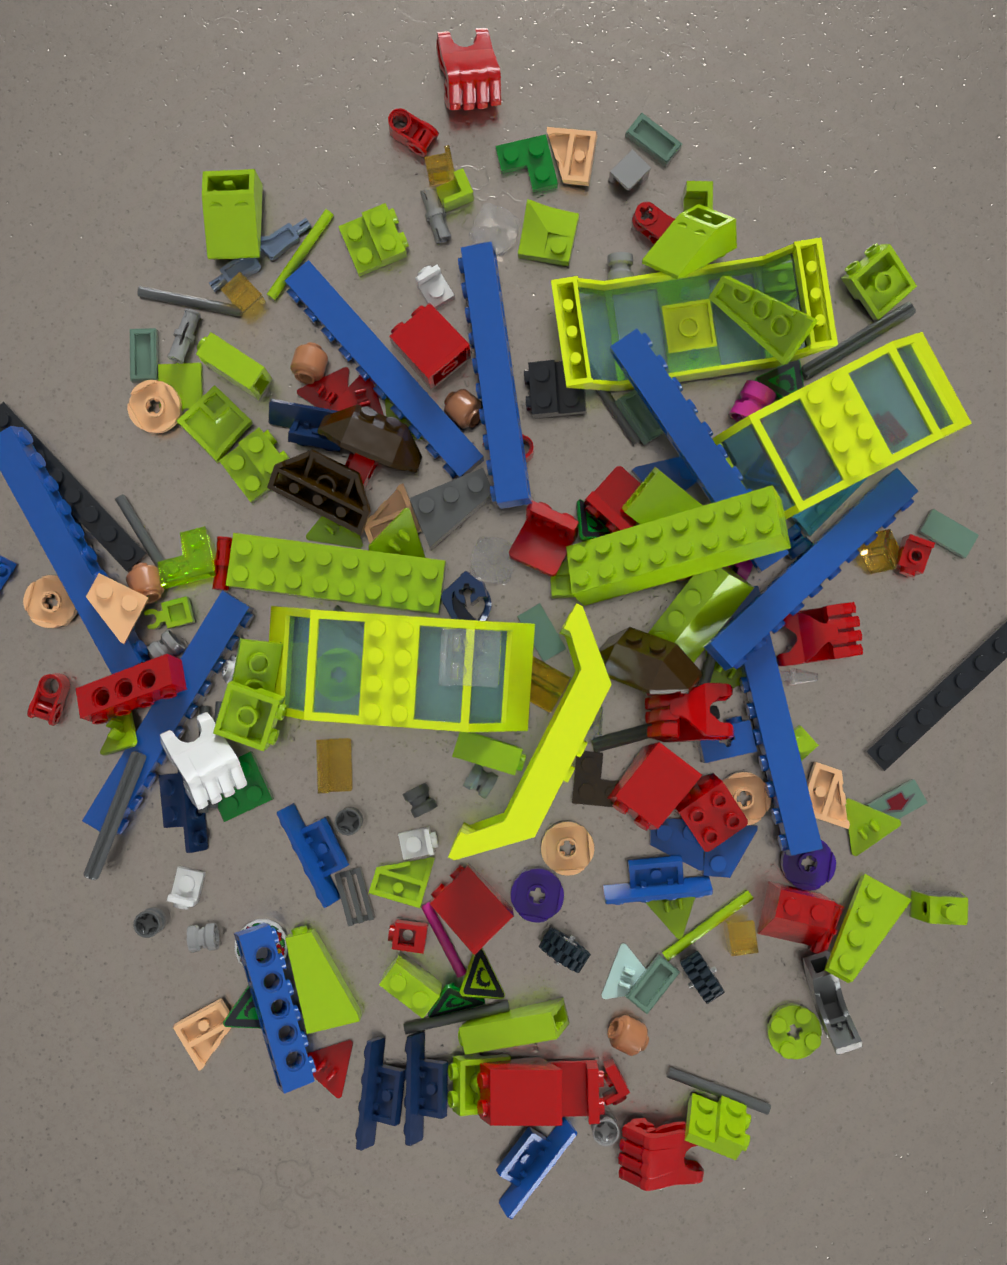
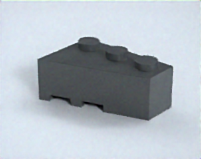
M483 468L409 498L431 550L491 499V485Z

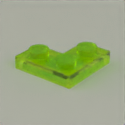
M205 526L180 532L183 555L158 561L160 582L164 589L216 576L209 533Z

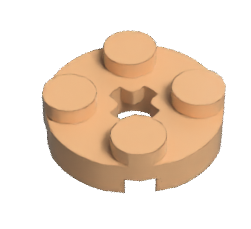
M143 381L135 386L131 392L130 401L127 406L129 417L137 427L146 432H167L177 424V420L183 415L182 401L178 392L163 381ZM152 400L161 403L158 413L149 411V408L152 406Z
M43 576L36 582L33 581L25 591L23 598L25 611L28 612L32 622L38 626L45 628L67 626L77 614V610L58 576ZM54 594L58 603L57 606L49 609V604L45 603L46 598H51Z
M736 772L722 780L748 819L747 825L757 823L768 812L771 798H768L765 782L760 777L749 772ZM741 791H745V794L751 797L750 800L746 801L745 806H742L741 802L737 801V796H740Z
M558 822L548 828L542 838V858L550 869L560 875L578 874L588 866L593 858V839L585 827L576 822ZM564 841H569L570 845H575V850H571L570 855H565L564 851H560V846L564 845Z

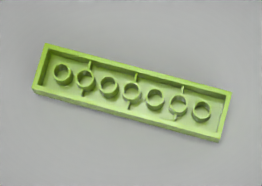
M773 485L573 544L566 548L572 595L586 606L790 549L791 546L782 499Z
M233 533L226 586L235 589L440 615L441 593L443 592L447 563L445 560Z

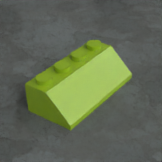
M728 566L693 575L648 633L676 643L694 663L704 651V646L721 630L755 587Z

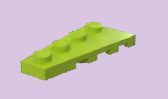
M728 275L720 278L708 297L782 365L790 362L818 322L817 319Z
M867 874L862 875L831 951L825 971L847 983L853 982L912 900Z

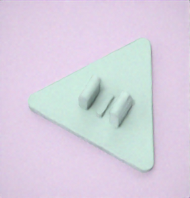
M625 943L620 944L601 994L603 999L624 997L646 970Z

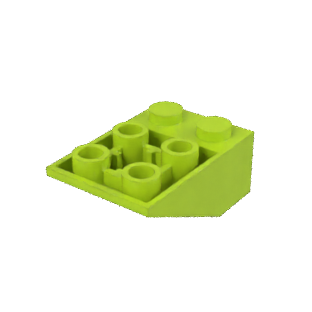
M255 169L203 171L202 205L207 258L209 260L260 258L263 185Z
M698 204L676 217L642 259V264L667 274L674 279L685 278L691 272L705 267L708 263L724 257L727 253L737 248L736 218Z

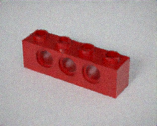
M164 654L75 688L80 719L98 725L108 722V719L111 717L128 715L131 713V710L138 707L152 706L154 701L174 698L177 696V693L187 690L182 660L172 655Z

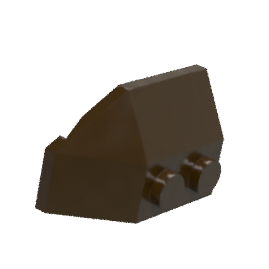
M354 405L324 416L317 433L326 436L328 440L336 445L391 468L417 473L422 459V454L406 424L401 423L397 418L379 414L367 406Z
M313 449L274 465L267 486L268 489L358 535L363 533L371 510L359 472Z
M628 627L609 637L599 649L610 679L648 694H670L679 691L680 693H689L702 677L701 670L676 643L632 627Z

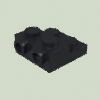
M563 361L528 362L529 369L524 370L525 385H530V395L526 396V408L528 412L532 411L535 419L587 413L585 389L566 388Z

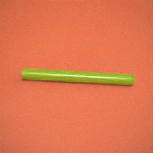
M324 210L266 295L274 301L285 287V280L297 270L334 215L329 210Z
M747 890L663 951L662 954L667 961H670L754 899Z

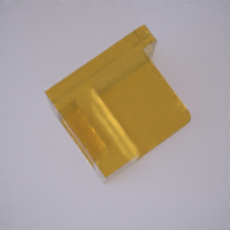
M449 145L444 146L445 153L424 157L430 186L454 180V167Z
M241 272L221 289L225 297L243 313L256 301H259L261 304L265 302L262 294Z
M891 529L877 531L878 537L867 546L863 543L861 557L870 574L896 569L899 546Z
M728 919L723 921L727 951L731 956L759 953L753 920L731 922Z

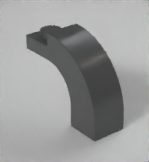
M827 950L804 957L803 962L809 990L826 1037H829L836 1055L863 1046L847 1009L840 986V978L825 971L830 957V952Z

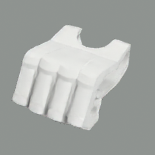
M207 712L197 716V727L201 734L194 742L186 743L180 741L171 730L160 734L162 747L170 762L181 773L185 780L183 781L185 791L198 810L209 805L207 800L211 804L221 801V793L225 798L235 793L234 786L236 789H241L247 785L236 754L224 737L213 734L215 722Z

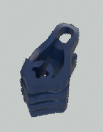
M464 571L448 588L443 590L441 600L451 619L476 620L465 608L467 606L464 592L466 589H469L472 592L470 595L472 606L479 600L485 602V607L478 620L487 621L492 609V603L485 583L471 575L470 572ZM457 628L460 651L465 656L467 629ZM475 629V640L478 641L479 646L474 651V659L482 656L484 653V630Z

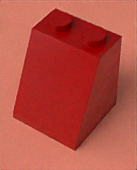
M429 303L425 307L422 305L414 310L411 314L412 318L406 323H398L391 330L392 334L389 338L392 345L427 387L432 390L469 360L471 354L470 344Z
M657 742L642 747L608 799L614 802L612 806L622 814L628 813L635 818L633 822L641 829L646 831L648 829H658L696 784L702 774L662 743Z
M468 863L465 867L460 864L449 875L452 880L446 886L441 883L430 894L433 897L430 905L475 955L514 917L513 907Z
M768 881L757 933L810 946L829 930L835 901L819 892L802 890L797 887Z
M541 1057L480 1063V1072L477 1075V1084L480 1089L477 1111L480 1119L490 1126L562 1125V1069Z

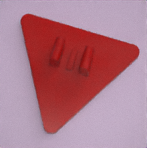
M348 367L341 368L324 376L319 381H315L313 384L299 388L297 394L315 407L329 409L348 388L350 370Z
M360 375L329 407L330 410L340 411L354 405L367 406L374 409L377 413L384 415L378 396L373 390V382L370 379L364 381Z
M351 1039L307 1053L308 1057H312L316 1067V1072L313 1073L314 1078L336 1098H341L353 1047Z

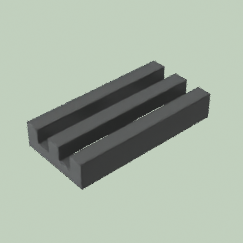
M361 867L336 873L334 876L348 927L357 923H363L364 921L374 920L375 917ZM354 874L357 875L367 915H362L352 878ZM343 877H346L348 887L350 890L351 898L357 916L356 918H353L352 912L350 909L349 901L342 879Z

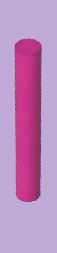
M429 901L423 904L421 908L457 978L462 977L466 974V970Z

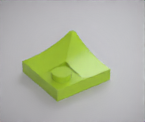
M527 199L518 258L569 266L579 213L556 209Z
M215 385L177 420V423L216 463L220 462L219 460L223 458L232 445L253 424L252 420Z

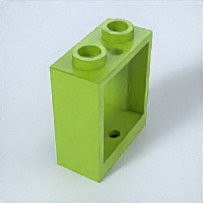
M459 732L452 757L514 776L516 770L522 771L526 755L522 754V747L473 732Z

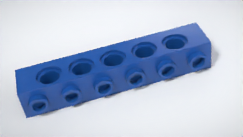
M264 922L234 933L278 1089L285 1094L315 1082L313 1073L316 1072V1067L312 1057H308L305 1047L309 1046L304 1030L300 1031L298 1021L301 1020V1015L297 1005H293L290 995H293L294 991L290 980L285 979L283 969H286V963L282 953L278 954L276 943H279L275 928H271L269 924ZM262 947H266L268 951L267 957L262 961H257V951ZM273 973L275 975L274 983L269 987H265L263 983L266 975ZM281 999L282 1008L278 1012L272 1013V1003ZM288 1025L290 1028L289 1034L285 1038H279V1030L283 1026ZM297 1052L295 1062L286 1064L288 1054Z

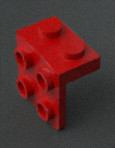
M617 466L597 489L587 496L584 504L587 506L585 509L594 518L597 519L599 517L602 519L610 533L633 527L637 522L624 512L622 506L641 483L622 466Z
M532 500V504H528L526 508V521L509 550V557L550 577L556 576L567 556L566 547L573 545L578 536L579 521L568 513L561 514L552 510L546 503H537Z
M714 773L701 777L674 809L684 820L705 852L713 850L748 824V819L728 788Z
M548 1061L562 1069V1117L587 1116L589 1124H600V1115L605 1114L604 1098H599V1087H604L603 1070L598 1069L597 1061Z

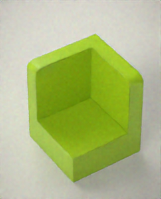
M463 168L453 172L454 180L436 187L439 200L446 213L474 201L473 190Z
M686 181L683 190V212L698 204L713 209V181Z

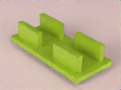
M240 639L232 681L256 690L262 688L274 693L283 644Z

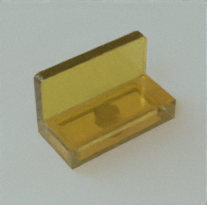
M533 656L530 702L547 712H552L571 677Z
M351 739L316 740L318 794L351 791L353 789Z

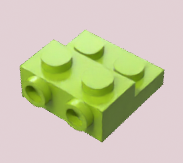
M386 203L362 212V217L338 226L359 277L407 257L405 248L409 247L406 236L404 232L398 233L395 224L399 223L394 208L388 210Z
M876 243L865 250L864 254L866 257L860 262L854 261L845 268L846 274L841 278L853 298L860 299L873 320L881 319L917 287L891 244L878 245Z
M260 427L238 442V447L219 460L251 503H254L270 491L267 486L274 465L289 459L284 450L279 453L274 447L277 441L267 429L263 432Z
M230 681L224 694L213 734L265 751L270 747V744L275 745L280 730L275 728L278 719L282 720L287 710V705L283 704L285 696L262 688L256 690Z
M508 1054L453 1056V1063L448 1065V1077L451 1081L453 1080V1091H449L447 1096L448 1105L452 1108V1111L459 1116L478 1115L477 1102L480 1100V1089L477 1084V1075L480 1072V1063L511 1060V1056Z
M692 1093L688 1100L685 1140L737 1160L740 1153L746 1151L750 1143V1135L745 1133L751 1122V1115L746 1113L747 1105L721 1096L717 1103Z

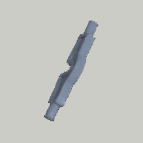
M305 217V219L293 227L290 223H287L270 236H262L260 252H264L270 260L278 259L289 248L300 242L299 235L312 228L311 224ZM257 258L234 259L220 269L222 274L209 282L214 292L227 283L232 287L243 279L259 272L261 265Z

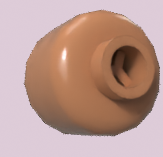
M309 342L300 345L295 350L290 369L298 381L305 384H313L315 381L323 378L328 356L322 350V347L316 343Z
M460 389L456 392L452 391L447 395L444 401V412L458 427L462 429L472 428L479 423V409L483 408L477 397L466 389Z
M139 563L134 565L127 574L126 582L128 587L148 597L149 600L146 604L156 602L161 598L165 585L158 567L147 565V563Z
M628 1015L615 1018L608 1028L607 1035L611 1046L629 1056H634L640 1051L645 1050L649 1043L646 1025Z

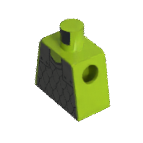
M911 890L910 917L930 924H968V897L962 892ZM925 902L927 904V912H924Z

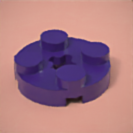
M821 840L823 849L793 856L786 855V852L783 851L781 869L784 877L795 887L807 891L817 890L834 876L836 858L830 847L823 840ZM807 856H811V860L815 861V865L810 866L809 870H805V866L801 864L802 860L806 859Z
M536 867L524 870L512 884L511 902L513 907L527 921L535 923L547 921L557 914L563 905L564 890L560 880L547 869ZM536 888H541V892L545 894V897L540 898L538 902H534L533 896L529 894L531 891H535Z

